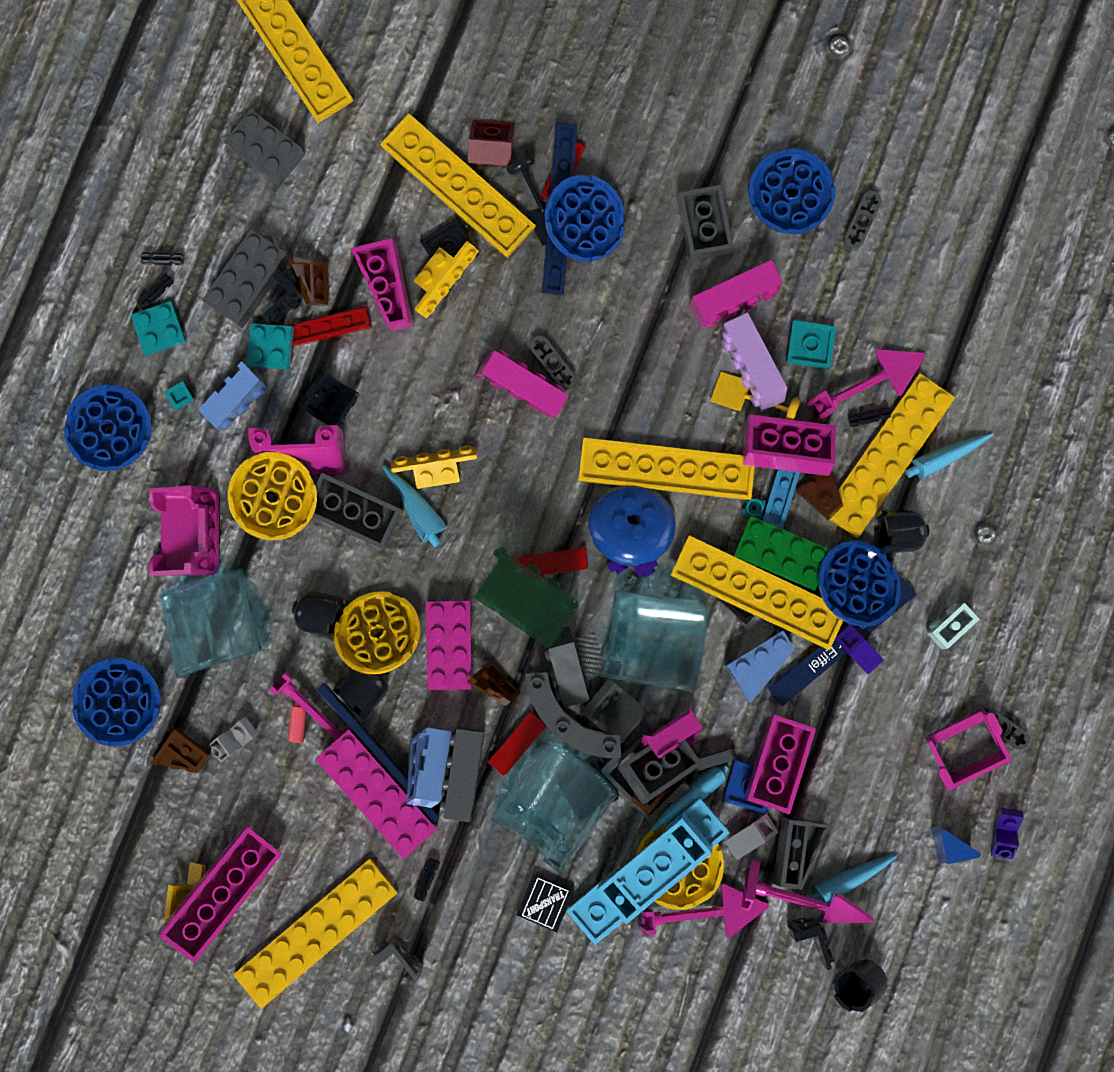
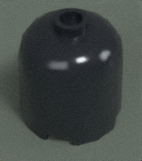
M880 510L875 516V519H879L878 528H874V540L876 547L882 549L880 551L881 554L917 551L923 547L926 537L929 536L928 524H926L922 515L916 511Z
M315 591L306 592L298 601L294 602L292 607L296 626L302 631L334 641L335 624L343 614V606L346 607L348 602L347 599Z
M353 669L332 691L337 696H340L354 712L365 720L385 697L389 686L384 678L386 673L366 674Z
M863 959L855 961L835 974L832 981L836 992L834 997L840 1006L847 1011L864 1012L884 995L887 989L886 974L881 966L872 960Z

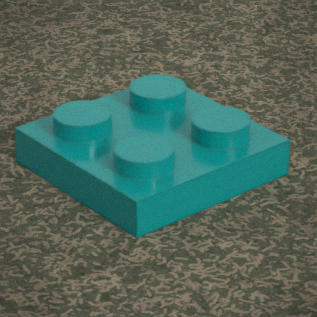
M172 301L131 315L144 356L187 343Z
M793 320L786 364L829 370L836 326Z
M250 323L246 366L290 370L294 327Z

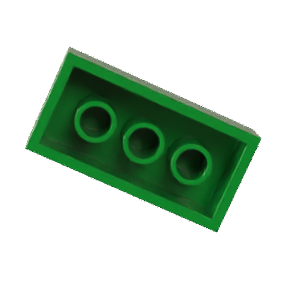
M750 516L746 521L732 556L812 592L816 590L818 585L820 564L831 549Z

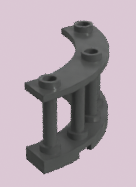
M548 672L525 674L528 692L535 710L545 725L558 738L573 748L587 754L607 758H621L620 735H608L605 732L592 730L572 719L556 700L551 689Z

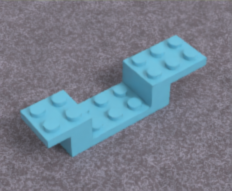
M700 797L667 825L665 832L622 868L618 869L616 867L573 903L566 912L593 944L596 945L622 922L628 924L711 855L713 847L730 833L729 829Z

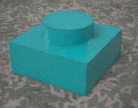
M183 381L164 391L175 411L195 401Z

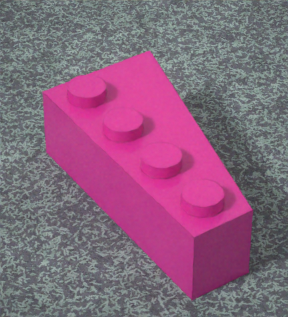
M391 238L351 248L388 328L395 332L414 327L398 244Z
M494 350L487 353L475 376L480 379L485 376L490 379L489 382L494 387L502 390L508 389L510 396L520 401L526 400L528 406L551 419L557 417L569 396L564 393L565 389L555 383L553 386L547 383L545 376L537 372L535 374L529 372L527 365L520 361L516 363L509 359L510 355L502 350H498V352Z

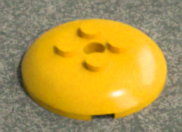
M264 452L245 460L235 470L228 485V506L234 520L244 531L263 540H282L297 534L309 523L316 508L317 490L309 474L310 472L295 458L278 452ZM273 492L277 497L276 502L270 503L266 498V493Z
M383 591L364 594L353 600L344 608V613L335 624L334 644L340 658L350 668L366 674H382L400 667L416 650L421 634L420 620L411 603L403 597L401 598L393 595L391 592ZM382 632V635L379 639L377 637L375 638L376 634Z
M667 825L655 832L651 829L641 840L636 855L665 832ZM717 843L713 847L711 855L654 902L669 909L685 910L694 908L707 901L718 889L723 877L724 859L719 844Z

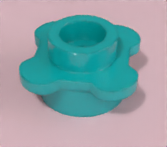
M753 497L751 500H745L746 506L742 510L743 516H752L761 520L763 518L762 512L766 507L765 500H758Z

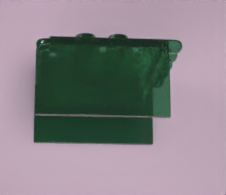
M504 547L496 549L494 556L499 561L474 598L550 649L575 613L573 609L578 608L577 597L559 586L560 581L549 574L546 577L541 573L542 568L533 562L528 565Z

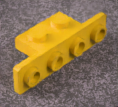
M466 241L454 258L439 247L414 279V282L427 292L414 309L424 318H428L434 312L442 298L448 294L449 289L461 277L466 267L475 259L479 251L470 242Z
M462 446L457 450L443 449L433 454L420 453L408 458L400 456L391 461V472L413 470L417 489L460 482L457 462L477 459L476 447Z
M190 862L187 884H168L164 923L205 874L206 866L204 864Z

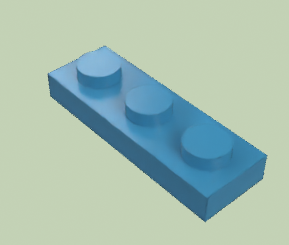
M777 469L762 521L783 529L800 472Z

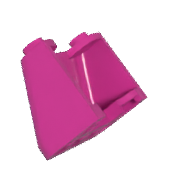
M338 425L320 427L316 432L314 444L287 445L272 443L270 433L263 428H248L249 443L253 456L264 452H278L289 455L302 463L310 472V476H320L321 473L335 476L344 470V432Z
M192 485L150 488L149 503L155 511L161 512V554L151 557L149 576L215 575L219 569V496L217 491L213 488Z

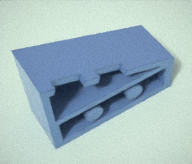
M242 361L237 366L240 370L233 378L228 376L224 380L227 384L219 391L216 390L199 408V412L220 432L231 427L234 423L233 419L238 415H243L249 409V404L254 399L256 401L265 394L264 390L267 388Z
M779 631L727 663L725 667L746 701L751 703L795 648L785 632Z
M427 727L410 740L406 804L432 808L441 801L451 731Z

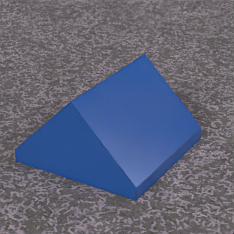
M935 825L931 827L937 858L944 863L952 864L976 859L981 856V853L946 830Z

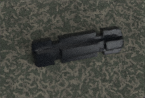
M142 252L141 262L144 265H151L152 263L154 265H172L173 263L182 266L184 264V255L182 253H174L172 255L167 252H153V254L151 252Z
M164 274L159 282L156 281L145 292L146 295H142L137 299V303L143 309H147L151 305L150 302H154L166 291L165 288H169L174 283V280L168 274Z
M889 407L880 408L879 411L875 409L862 412L859 415H850L848 423L850 427H856L860 424L877 422L880 419L886 420L891 417Z
M428 859L427 869H424L418 884L419 888L416 889L414 898L419 901H424L427 896V890L430 889L436 874L435 871H437L440 861L437 859Z

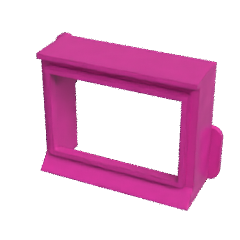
M984 708L924 737L940 768L938 773L946 789L949 791L1012 761L1000 737L1002 728L993 713H988ZM984 721L999 751L949 775L935 745Z
M689 709L687 713H683L656 730L651 736L643 735L639 748L642 751L650 746L655 755L661 758L677 748L683 740H686L689 746L696 743V738L703 727L692 710Z

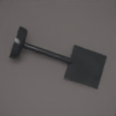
M529 155L512 163L506 169L510 175L522 172L540 209L539 212L528 218L536 225L535 233L541 245L544 246L547 230L545 225V208L527 172V169L535 164L533 155Z

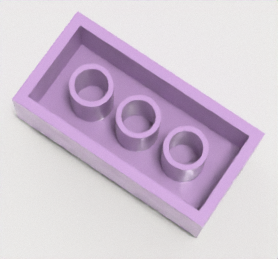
M745 313L724 323L722 345L726 352L730 351L733 357L731 362L735 370L739 369L741 372V382L745 389L749 388L752 394L750 398L753 405L759 407L760 411L763 412L784 402L787 386L749 314Z

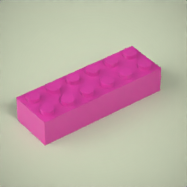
M351 728L347 729L315 758L403 859L437 830V824L433 823L419 806L406 804L407 792Z
M244 824L158 930L159 937L195 963L280 858L282 853L248 825Z

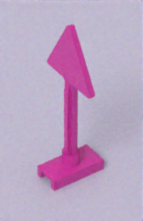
M877 349L874 353L883 371L834 396L828 395L827 391H824L809 401L806 406L808 408L811 406L815 407L819 415L814 419L817 423L836 411L835 407L838 403L885 379H889L897 396H901L924 359L925 353Z
M287 668L282 677L277 682L274 681L269 690L275 695L282 691L287 697L290 696L336 740L350 727L348 726L341 732L297 690V687L291 682L294 674Z
M752 860L750 870L747 869L741 910L749 911L756 895L763 897L766 895L825 911L821 917V923H873L871 915L839 893H835L830 903H826L818 899L771 887L767 883L758 881L760 862Z
M721 884L722 906L670 913L654 912L647 907L640 913L643 916L642 924H638V929L646 935L656 934V926L663 925V923L723 916L725 935L730 938L765 911L769 905L755 898L749 911L741 910L743 892Z

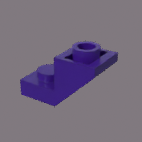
M614 561L606 565L610 573L615 571L617 574L628 568L627 565ZM656 561L639 564V566H632L638 577L643 575L646 578L656 572L654 568L658 564Z
M851 624L835 638L841 647L868 675L884 661Z
M1007 808L1000 809L994 824L991 856L1013 860L1019 847L1017 832L1024 819L1023 811Z

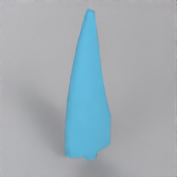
M990 432L964 439L922 455L911 461L913 467L905 470L906 475L909 478L918 475L921 480L964 457L990 439L994 434Z
M384 465L382 468L399 494L413 528L424 543L430 541L433 547L436 548L441 544L436 535L447 528L446 524L410 484L395 472L392 473L391 469Z
M722 764L718 768L713 766L704 770L688 785L689 790L676 803H672L652 827V830L655 832L669 824L700 797L704 800L726 781L724 774L729 770L728 767Z
M892 854L834 874L814 884L816 892L808 897L830 903L835 893L843 896L885 868L897 858V855Z

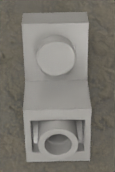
M244 717L231 729L213 740L208 746L213 756L222 763L247 745L258 733L247 717Z
M766 813L749 826L737 831L724 842L735 859L738 860L767 842L778 833V830Z

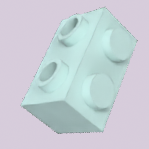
M965 603L952 604L945 611L946 616L941 620L937 618L930 624L929 627L931 629L927 634L941 649H948L979 620Z

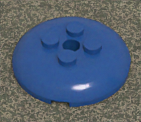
M800 149L774 152L764 158L752 174L749 184L751 207L758 219L774 231L784 234H800L810 231L821 224L832 209L835 199L832 174L826 164L810 152ZM791 189L795 191L796 196L788 197L786 190Z
M574 175L560 182L549 195L545 207V225L551 241L560 252L577 261L592 262L607 257L618 247L625 231V210L619 195L606 181L593 175ZM581 215L585 218V224L581 223Z
M106 384L87 389L72 402L66 413L67 418L64 428L66 444L79 462L92 469L100 471L123 469L134 463L144 453L150 441L152 423L149 411L144 402L135 393L124 387ZM114 424L112 433L106 434V426Z
M617 485L609 488L596 499L590 511L588 526L594 545L605 557L622 565L639 566V564L657 560L668 550L675 535L676 523L669 503L654 489ZM635 518L638 524L632 525L628 520Z
M848 541L832 548L825 555L818 572L819 591L828 609L842 621L863 627L879 624L895 611L901 594L900 579L896 568L891 566L886 559V554H881L880 549L866 542Z
M125 658L105 659L90 666L78 679L72 695V711L78 727L88 738L106 746H124L144 737L154 726L161 707L160 690L153 675L141 664ZM117 696L122 699V705L119 708L114 705V699Z

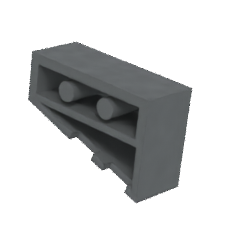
M566 626L544 632L548 647L544 649L547 662L551 661L553 668L549 669L552 682L557 681L558 688H554L557 701L562 700L564 708L588 702L589 697L570 627Z
M781 817L773 883L784 888L802 890L814 865L813 861L817 852L821 850L823 839L832 825L819 821Z

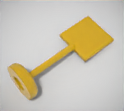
M720 372L710 402L741 412L745 399L751 401L750 394H747L749 388L745 389L739 377ZM794 397L789 407L778 404L772 408L787 412L785 419L795 420L802 398Z

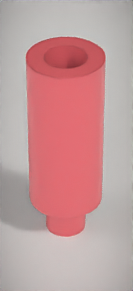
M296 701L295 706H291L287 741L303 743L307 712Z

